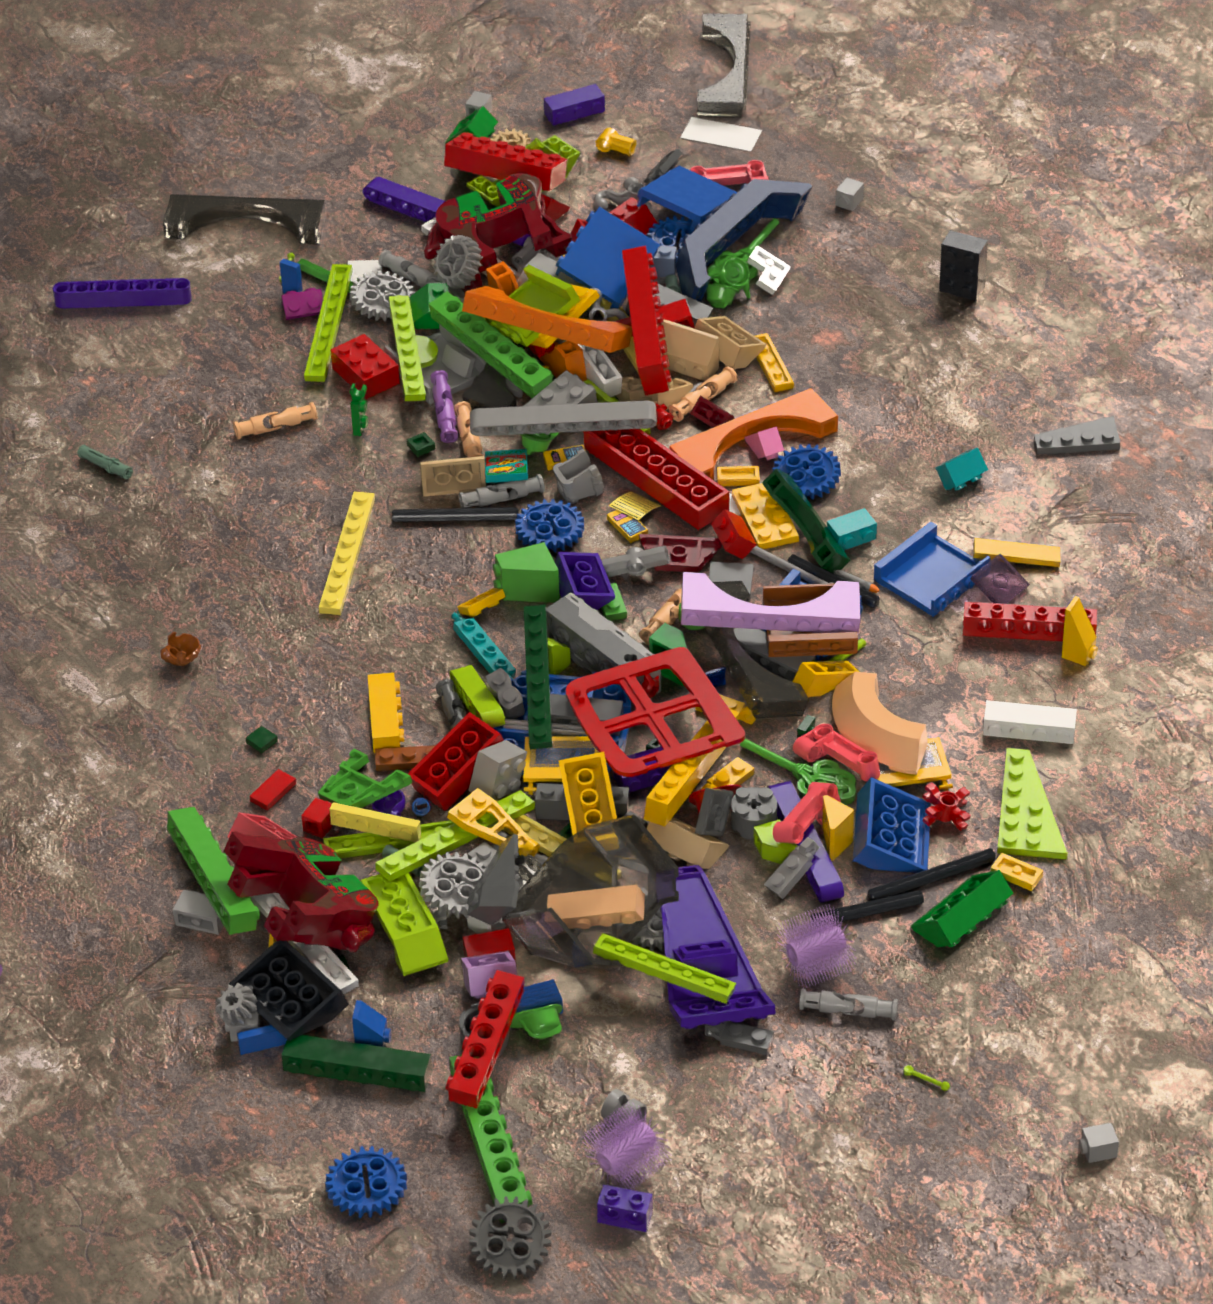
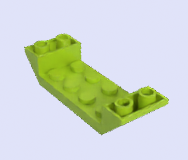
M554 135L541 142L544 146L541 150L545 154H559L562 158L567 159V178L579 158L580 152ZM481 175L467 183L468 188L478 191L480 196L491 204L500 206L496 183L500 181L499 179L491 182Z
M409 873L391 882L381 874L360 880L378 899L379 905L375 913L394 946L395 960L403 976L449 962L438 925Z

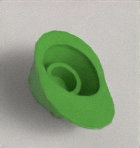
M709 284L707 287V300L714 308H725L731 305L735 294L740 291L726 285Z
M559 433L520 435L522 436V445L527 449V454L532 455L535 452L546 451L551 441Z
M551 1004L542 1008L518 1012L515 1014L510 1027L524 1028L529 1036L537 1039L554 1036L562 1030L558 1014L563 1008L560 1004Z

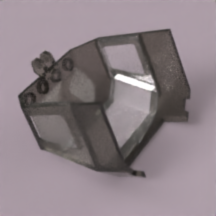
M635 814L587 825L561 843L542 865L532 855L528 854L525 857V863L535 873L532 875L524 865H518L519 872L517 874L526 883L518 892L516 908L503 916L502 921L532 956H539L575 968L608 969L619 967L622 964L618 960L611 961L593 954L594 945L602 933L630 943L663 904L679 901V891H676L678 867ZM636 884L645 894L644 920L635 921L633 924L616 923L609 927L599 925L591 926L589 929H569L552 907L547 908L548 895Z

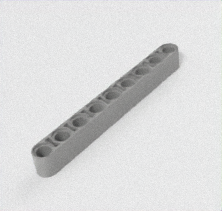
M652 401L478 408L470 412V433L475 436L652 428L657 424L656 404Z

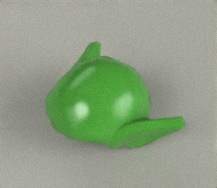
M730 257L707 274L711 279L718 278L720 285L730 286L739 291L743 289L746 298H750L749 267L743 259Z

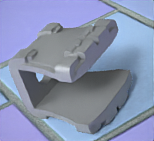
M584 449L577 451V454L569 460L553 466L558 490L567 503L575 504L579 499L603 494L604 485L601 474L595 464L591 465L589 456Z

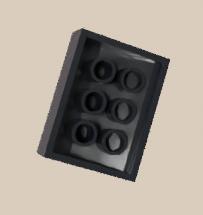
M277 940L229 983L233 987L237 983L242 984L243 987H249L257 1000L255 1003L256 1012L288 1041L332 1021L349 1005L342 990L287 941Z

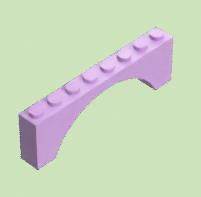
M683 572L681 625L816 633H858L860 625L859 582L837 581L825 594L805 603L791 606H764L745 602L725 593L714 585L705 573Z

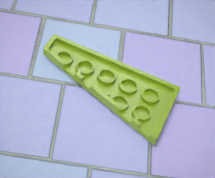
M1007 748L997 854L1004 853L1008 855L1067 860L1068 853L1030 750Z

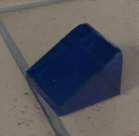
M724 666L705 672L715 688L726 684V668Z

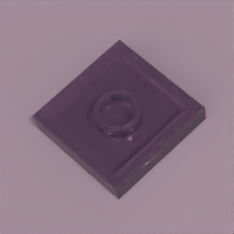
M1001 553L970 578L992 603L1008 604L1030 585Z

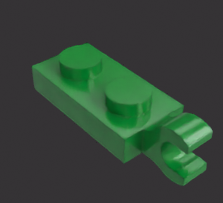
M353 383L350 388L353 435L362 436L363 430L368 427L369 421L368 416L365 415L367 400H364L367 387L363 385L360 391L355 388Z

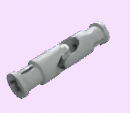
M384 250L380 254L378 260L380 266L390 268L393 273H397V275L415 282L420 287L428 283H441L437 280V276L434 273L419 267L401 256L393 255L389 250Z
M537 474L536 477L529 478L528 480L503 482L497 485L476 488L475 491L468 493L459 492L458 497L461 508L477 505L482 507L525 497L529 493L537 491L542 493L545 491V486L541 474ZM506 488H512V490L508 493Z
M802 988L799 1010L811 1008L819 1009L820 1012L825 1013L842 1012L846 1015L876 1018V1016L889 1017L896 1021L898 999L893 1001L880 1000L875 996L841 995L836 992L823 990L820 993L806 991V988ZM855 999L863 1003L864 1009L853 1011Z

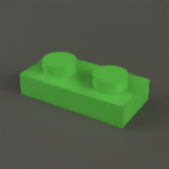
M612 583L611 586L615 599L601 607L603 615L610 621L627 618V610L617 583Z

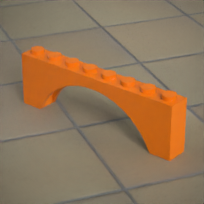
M504 261L486 269L489 287L503 290L507 296L519 287L513 271ZM554 341V350L544 353L545 355L539 357L545 366H549V370L556 378L567 370L571 374L579 376L583 382L587 380L583 350L577 343L565 341L559 344Z
M488 286L465 292L463 312L609 353L630 346L632 326L618 322L586 320L546 312L517 302L508 297L503 290Z
M810 388L672 444L669 447L675 454L714 480V468L718 459L728 448L745 439V437L777 426L778 431L800 432L823 438L838 431V415Z

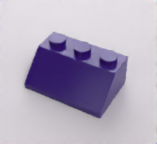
M557 553L555 564L559 573V593L561 598L569 593H573L596 610L615 599L614 591L598 553Z

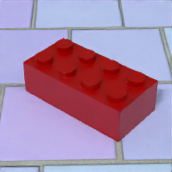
M469 712L408 773L411 776L413 788L443 811H446L469 788L478 751L504 741L501 734Z

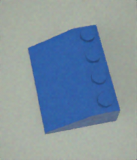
M871 777L857 793L853 861L873 870L911 873L927 870L930 826H927L922 820L928 815L925 813V810L931 806V803Z

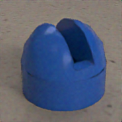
M417 798L412 803V810L418 816L427 815L431 810V803L427 798ZM425 803H427L428 807L420 810L417 809L418 805H423Z

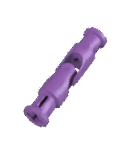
M443 370L434 371L430 378L434 386L432 393L436 407L437 422L441 429L440 438L444 443H453L458 439V431L455 429L456 417L451 388L447 382L448 373Z

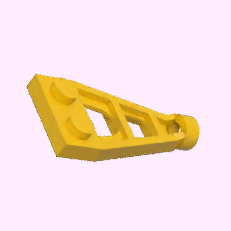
M478 788L448 811L447 818L456 825L498 846L506 840V838L498 835V833L505 827L508 828L513 834L518 835V854L525 856L529 860L540 849L539 843L530 839L493 798ZM491 813L498 823L492 828H487L476 821L484 814Z

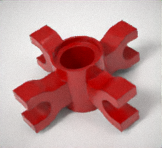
M933 782L926 785L925 789L928 792L923 794L922 798L934 806H930L925 810V813L928 815L922 821L927 826H931L937 820L942 822L953 821L960 831L967 828L968 824L965 821L970 819L971 815L958 807H963L967 804L965 797L970 795V791L962 787L956 793L950 791L940 792Z

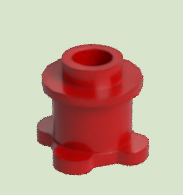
M656 404V427L658 430L668 429L673 423L674 416L666 411L667 406L665 404Z

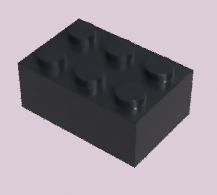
M952 230L949 231L941 244L940 292L974 301L978 300L985 288L988 240Z

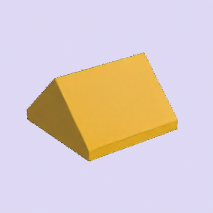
M825 795L823 796L822 829L827 853L831 861H834L853 842L854 809Z

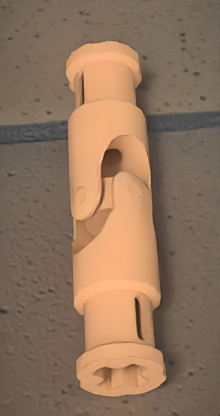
M729 366L724 367L720 374H715L704 381L694 392L683 396L676 405L672 404L669 407V413L673 414V419L677 422L682 421L684 416L692 411L700 396L707 400L713 399L724 391L728 384H733L737 381V373Z
M466 401L459 402L454 406V411L457 416L456 423L464 454L467 458L483 456L481 454L482 445L479 436L470 433L471 405Z
M310 402L306 406L286 408L280 414H277L278 412H270L250 417V420L239 423L234 421L233 428L236 438L239 440L246 435H259L280 429L281 425L295 426L301 424L302 421L317 420L316 407L313 402ZM266 416H270L269 423L273 427L271 429L263 425V419Z
M682 588L674 592L650 619L649 625L639 632L640 638L649 645V637L664 623L672 625L678 618Z

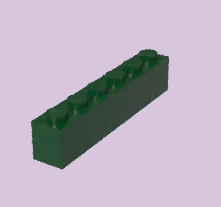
M301 1035L291 1041L286 1040L281 1055L283 1071L374 1084L388 1088H401L410 1091L426 1092L432 1072L431 1054Z

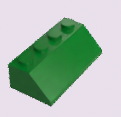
M1000 870L972 875L914 922L911 928L937 947H953L961 941V936L974 931L977 928L976 924L990 918L992 916L991 912L994 909H999L1006 905L1008 902L1006 899L1014 893Z

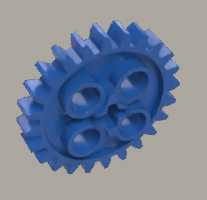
M674 216L673 220L666 217V222L660 219L659 224L654 223L653 228H649L647 236L659 243L660 246L676 247L678 232L682 231L679 242L680 250L683 246V238L688 233L690 235L693 233L690 231L692 219L685 221L684 216L680 220L676 216Z
M800 444L797 450L792 446L791 452L785 450L784 456H778V461H774V467L772 468V471L777 468L790 475L805 497L810 496L812 500L815 498L814 495L822 497V492L829 494V488L835 489V483H839V477L841 476L838 457L833 456V451L827 452L826 447L820 450L819 445L811 448V445L808 444L806 448H803Z
M543 499V503L540 504L538 501H535V506L528 504L527 509L522 508L521 514H517V519L515 520L516 534L518 535V540H522L523 545L529 544L531 546L545 542L548 550L552 549L554 552H557V548H560L564 551L566 545L572 547V542L578 543V538L583 537L584 517H582L581 511H577L576 506L571 508L570 502L563 505V500L555 503V500L552 499L550 503H547L546 499Z
M361 1146L358 1153L351 1149V1155L348 1156L342 1153V1161L334 1159V1166L328 1167L329 1174H326L325 1182L328 1199L333 1201L334 1207L340 1206V1212L348 1209L349 1216L358 1212L359 1218H362L364 1213H368V1216L372 1218L375 1211L382 1215L383 1208L391 1211V1203L398 1205V1197L404 1198V1190H407V1174L404 1164H400L399 1157L393 1159L392 1152L384 1155L383 1148L379 1149L378 1152H374L373 1146L370 1147L369 1151H365L364 1147ZM362 1166H367L370 1198H366Z

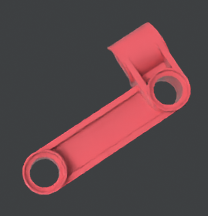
M751 160L745 165L706 169L702 166H693L690 169L723 186L748 184L753 179L769 180L764 164L759 160Z
M830 724L816 726L810 732L796 739L793 744V752L809 763L815 762L828 754L860 774V778L864 781H868L871 777L874 779L880 777L877 754L873 751L862 749L838 734Z
M810 783L807 794L782 822L775 823L773 827L774 840L780 843L799 844L803 839L804 832L815 819L822 825L823 796L828 795L841 802L837 786L834 783Z

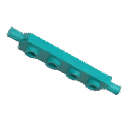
M458 611L454 612L451 615V618L455 621L453 630L489 674L501 668L513 679L516 669L474 618L465 619Z

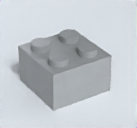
M507 740L478 751L468 791L473 792L478 788L494 800L517 792L521 785L522 771L526 765L527 751Z

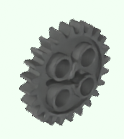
M507 1196L504 1197V1203L502 1204L497 1199H494V1207L486 1203V1213L478 1211L477 1214L480 1220H472V1225L476 1228L469 1229V1235L474 1237L469 1239V1245L476 1247L471 1250L472 1255L479 1254L476 1259L477 1264L485 1262L484 1271L493 1268L494 1277L499 1271L502 1272L503 1279H506L508 1273H511L513 1279H516L517 1272H521L526 1277L527 1268L535 1272L536 1267L534 1263L543 1265L541 1255H549V1251L544 1248L551 1246V1240L546 1239L552 1236L551 1230L546 1229L549 1226V1220L541 1221L544 1218V1212L536 1214V1204L528 1208L527 1199L522 1204H518L517 1196H515L513 1203H509ZM498 1219H502L506 1222V1225L502 1228H497L493 1223ZM522 1223H528L532 1228L527 1232H523L518 1229V1226ZM493 1233L496 1236L489 1237L488 1234ZM509 1234L514 1235L512 1241H507ZM493 1244H499L502 1246V1250L494 1253L489 1250V1247ZM519 1247H523L528 1253L524 1256H518L514 1251Z

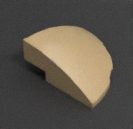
M633 376L622 377L621 393L616 396L620 402L652 401L659 405L665 404L667 411L672 404H677L683 396L693 389V384L675 378L672 382L668 383L669 391L645 396L640 378L634 379Z

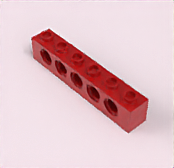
M965 602L963 636L1063 642L1065 611L1067 607ZM1085 608L1084 610L1096 635L1097 609Z
M496 970L494 977L488 980L486 986L487 995L485 998L482 997L478 1006V1011L480 1012L478 1017L474 1016L470 1025L471 1034L469 1037H465L462 1045V1056H457L454 1064L455 1073L453 1076H449L446 1084V1090L449 1091V1101L476 1109L479 1106L524 993V977Z

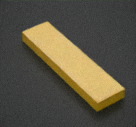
M768 333L756 335L755 337L767 344L765 349L756 358L774 393L794 389V382Z
M974 538L973 558L984 559L990 556V560L1052 567L1060 566V547Z

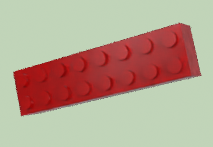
M646 245L622 250L637 369L644 394L647 396L669 391L668 383L672 382L670 370H666V368L670 367L668 355H664L668 350L666 340H662L666 335L664 326L660 325L664 321L662 311H658L662 306L660 297L656 296L660 292L658 282H654L655 279H658L656 268L651 267V265H654L652 253L647 252Z
M643 430L584 431V447L588 452L697 530L714 521L724 509L729 511V491Z

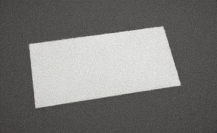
M691 117L680 138L752 151L762 130Z

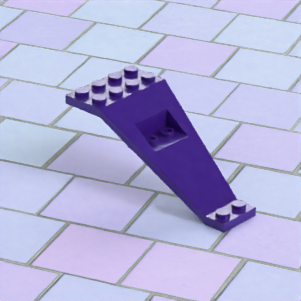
M699 865L654 870V881L660 889L665 957L736 983L735 990L726 1004L667 982L669 1011L679 1025L687 1029H693L702 1024L719 1025L724 1021L742 1022L746 1018L764 1019L768 1015H775V1005L762 989L702 868Z

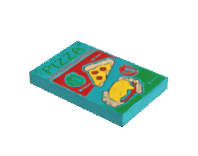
M527 449L485 451L486 482L528 480Z

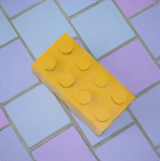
M604 752L558 760L576 854L622 846Z

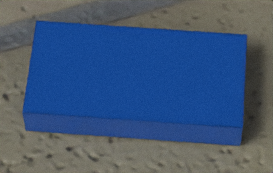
M283 258L280 261L283 294L289 291L303 292L300 264Z
M271 1025L237 1033L241 1055L285 1045L287 1040Z

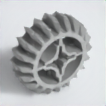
M463 235L451 236L450 239H445V244H440L441 249L436 251L438 253L437 257L433 258L436 263L432 267L436 269L434 274L437 276V280L441 283H447L448 288L464 289L465 285H470V281L475 280V275L479 273L478 268L482 266L480 260L483 257L480 255L482 250L479 249V244L472 240V238Z

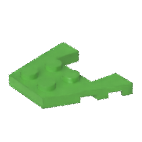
M353 749L349 753L350 758L348 761H343L339 765L340 771L336 776L331 775L319 790L318 795L321 800L329 801L330 803L363 808L413 782L410 775L398 769L381 782L357 772L369 762L367 754Z

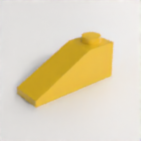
M1075 596L1065 611L1062 658L1086 666L1097 655V637L1080 598Z
M849 661L802 662L791 685L805 698L822 696L834 690L839 683L854 672L860 671Z

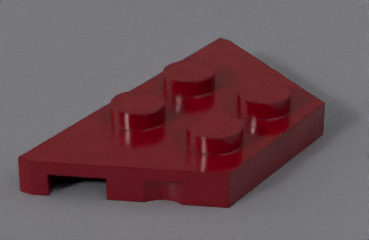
M640 534L639 536L640 544L644 550L666 545L670 563L654 567L658 571L699 573L722 547L719 538Z

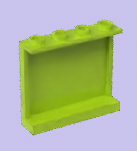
M531 265L523 269L528 280L508 296L524 305L559 315H564L580 301L571 284ZM483 317L488 324L496 327L503 336L509 337L516 344L520 343L526 347L537 339L540 334Z

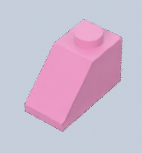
M777 426L745 437L747 444L759 459L766 457L767 460L778 457V452L784 451Z

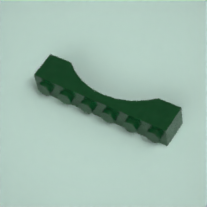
M776 468L762 484L771 497L789 514L801 529L810 545L811 554L821 568L833 574L836 570H841L850 561L849 557L793 478Z

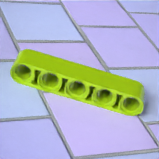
M472 665L449 672L450 679L453 680L455 685V691L459 694L469 712L492 728L505 725V717L501 706Z

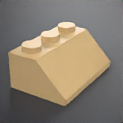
M725 316L700 318L695 325L697 330L719 336V360L725 364V367L729 366L734 370L746 368L767 345Z
M664 319L661 325L664 326L666 337L662 338V340H666L668 352L664 353V355H668L670 367L666 369L702 381L712 377L719 369V336Z
M484 456L420 462L423 497L473 492L476 488L486 486Z
M672 817L665 827L649 822L642 838L649 842L648 846L657 851L663 849L669 852L667 856L674 860L680 861L683 859L688 862L687 866L699 865L704 869H710L729 847L728 844L712 836L696 834L695 827L675 817Z

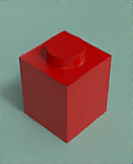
M315 798L301 815L303 831L323 839L333 826L331 825L330 817L332 803Z

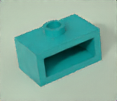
M978 447L967 450L935 467L945 490L954 488L955 491L967 486L965 482L969 480L974 482L983 477L982 473L988 471Z
M865 508L827 521V528L843 550L877 538V523Z

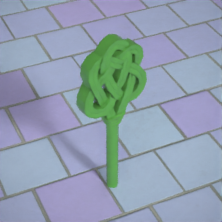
M773 218L747 248L740 249L735 253L724 251L714 260V264L708 268V274L730 257H739L747 262L756 246H759L779 224V221ZM747 263L750 268V279H753L758 275L759 270ZM718 278L710 279L713 281V284L720 285Z
M746 738L740 743V746L791 771L795 778L799 780L797 782V794L801 799L807 794L810 783L821 782L834 783L837 786L841 803L848 805L855 801V776L846 770L840 769L835 761L829 759L819 760L813 764V767L806 763L795 764Z

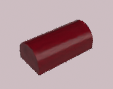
M702 396L698 398L690 414L712 428L735 419L733 415Z

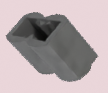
M501 668L487 675L488 689L501 706L504 717L506 719H517L524 715L525 710L522 696L518 689L512 686L509 675Z

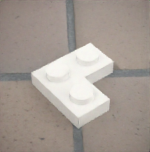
M756 246L747 260V263L763 272L756 285L772 295L790 269V266L759 246Z

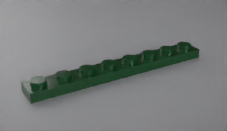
M546 605L525 606L524 630L530 749L552 748Z

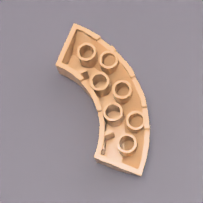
M854 672L835 687L833 694V719L839 734L862 749L875 752L878 763L888 765L890 770L917 775L928 746L926 724L902 719L888 711L878 699L877 674Z

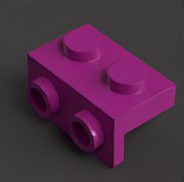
M308 288L303 292L289 291L282 295L281 303L286 320L320 315L323 303L321 289Z

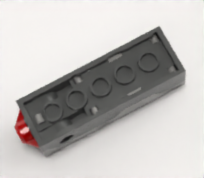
M569 593L546 608L548 638H552L569 647L570 659L590 675L593 672H600L655 655L573 593ZM661 670L636 678L649 698L661 692Z

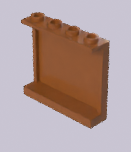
M835 583L763 586V605L791 606L805 603L822 596ZM766 630L769 657L857 654L858 652L857 632L816 633Z

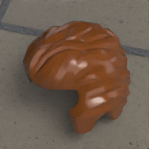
M174 631L168 636V645L160 650L161 658L167 663L185 666L198 657L201 650L200 641L191 634L183 633L180 636H175L176 632Z

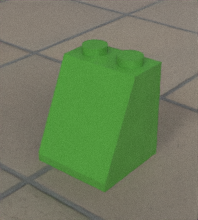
M545 542L495 554L493 572L496 580L493 583L494 588L503 589L506 596L503 600L551 603L560 600L558 568Z

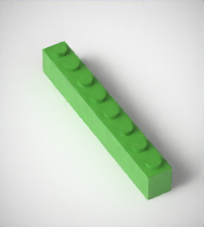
M195 807L168 811L167 830L229 935L256 930L257 920L260 918L259 909L257 906H254L251 897L239 898L227 885L234 867L229 865L226 854L222 853L218 841L212 837L209 827H206L203 816L199 815Z

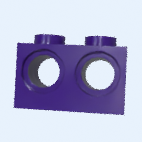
M603 1184L597 1202L598 1223L647 1232L653 1214V1194Z

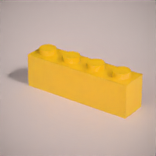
M394 673L368 675L373 751L375 754V749L400 747V742H404V730L399 729V726H403L402 713H397L398 710H402L401 697H396V695H400L399 681H395Z

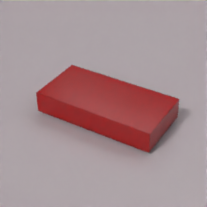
M278 769L249 796L250 802L268 811L297 784L296 778Z

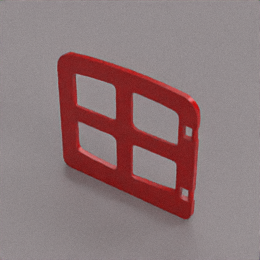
M677 647L575 679L566 687L567 700L584 732L597 751L604 752L606 763L612 770L623 777L639 776L648 773L650 770L664 768L714 752V750L725 746L729 747L741 743L745 740L744 729L693 655L685 647ZM661 669H670L690 693L666 702L653 703L636 678ZM613 684H620L636 710L609 720L600 721L588 699L587 693ZM690 708H701L713 730V734L680 744L664 721V718ZM643 724L648 726L663 750L636 759L628 758L610 736L612 733ZM719 739L722 741L713 745L710 743ZM654 760L656 761V763H653V764H650V765H647V766L645 765V763H648V762H651V761H654Z

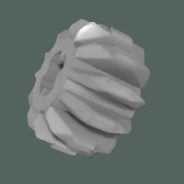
M237 983L235 987L228 984L227 991L220 990L222 996L216 998L218 1005L215 1009L224 1022H229L235 1026L238 1021L244 1024L247 1017L252 1019L251 1012L257 1010L255 1005L257 1000L249 987H243L242 984Z

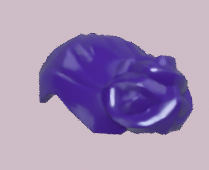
M398 790L373 802L372 808L376 812L401 817V813L405 808V795L401 790Z

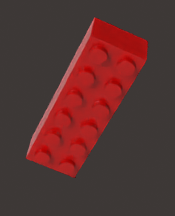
M462 133L446 144L444 166L499 180L512 174L525 173L539 178L542 185L541 190L550 192L565 181L567 159L562 158L559 154H545L542 150H529L521 145L512 146L508 145L505 141L495 142L491 141L488 137L478 138L474 137L471 133Z

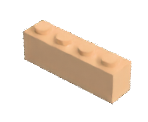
M637 884L548 895L546 921L554 930L565 932L572 928L589 929L591 926L599 925L609 927L616 923L633 924L635 921L644 920L645 894Z

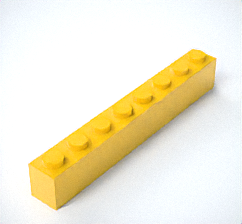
M730 709L738 721L740 712ZM708 720L692 740L713 734ZM719 739L710 743L713 745L722 741ZM726 746L716 749L714 752L673 764L647 796L644 820L665 827L719 758Z

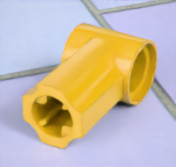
M606 128L595 142L597 149L602 152L613 150L630 156L634 154L637 146L636 140L619 135L613 128Z

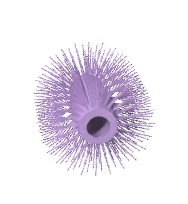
M825 912L823 919L819 914L820 920L816 915V919L813 916L814 922L810 917V923L807 917L808 924L805 921V925H803L804 923L801 919V926L798 919L799 926L795 921L796 927L792 922L793 929H791V925L790 929L787 926V930L784 927L786 932L784 935L787 939L785 948L788 957L786 958H789L790 961L788 962H791L794 968V979L795 967L797 976L799 971L800 978L803 972L802 977L805 982L804 976L807 977L808 975L811 980L810 974L814 973L817 979L816 972L819 975V971H821L820 973L823 976V970L826 976V967L831 972V967L834 971L836 964L839 969V963L842 969V962L845 967V961L848 964L846 957L848 958L847 950L845 948L848 945L846 941L849 940L845 939L846 935L843 933L845 930H841V925L837 926L836 918L835 923L834 919L830 922L829 912L828 916Z
M619 1109L620 1113L624 1116L621 1120L619 1119L621 1124L618 1123L617 1118L615 1119L612 1116L616 1121L614 1123L616 1129L611 1124L608 1126L610 1131L606 1128L607 1134L603 1127H601L605 1135L602 1134L603 1138L598 1134V1137L594 1136L597 1139L595 1143L590 1139L594 1145L592 1147L595 1149H591V1151L597 1154L593 1159L598 1160V1163L591 1164L601 1166L603 1175L604 1172L607 1173V1181L609 1180V1174L610 1177L611 1175L613 1176L614 1183H616V1179L619 1183L618 1179L620 1177L623 1185V1181L627 1184L625 1180L627 1179L631 1186L634 1187L626 1177L628 1176L632 1180L631 1174L634 1179H637V1177L639 1179L640 1177L637 1174L640 1171L644 1174L640 1167L645 1170L643 1165L647 1168L645 1162L649 1165L650 1169H652L651 1165L654 1168L656 1167L652 1164L651 1160L654 1161L656 1159L659 1162L656 1156L659 1157L658 1153L662 1154L654 1148L658 1144L656 1139L659 1137H656V1133L650 1128V1122L649 1125L646 1124V1110L644 1123L643 1119L641 1122L639 1118V1112L637 1117L634 1114V1118L631 1112V1116L627 1114V1118L625 1113L623 1114L622 1110Z

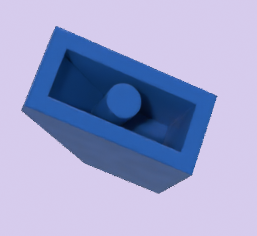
M356 1000L352 1017L354 1042L385 1047L386 1043L391 1041V1029L387 1027V1018L363 1001Z

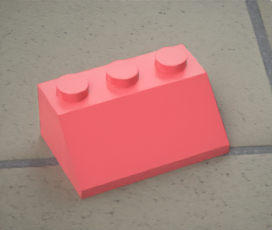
M240 812L227 836L229 838L231 832H239L250 836H265L284 840L297 837L265 816Z

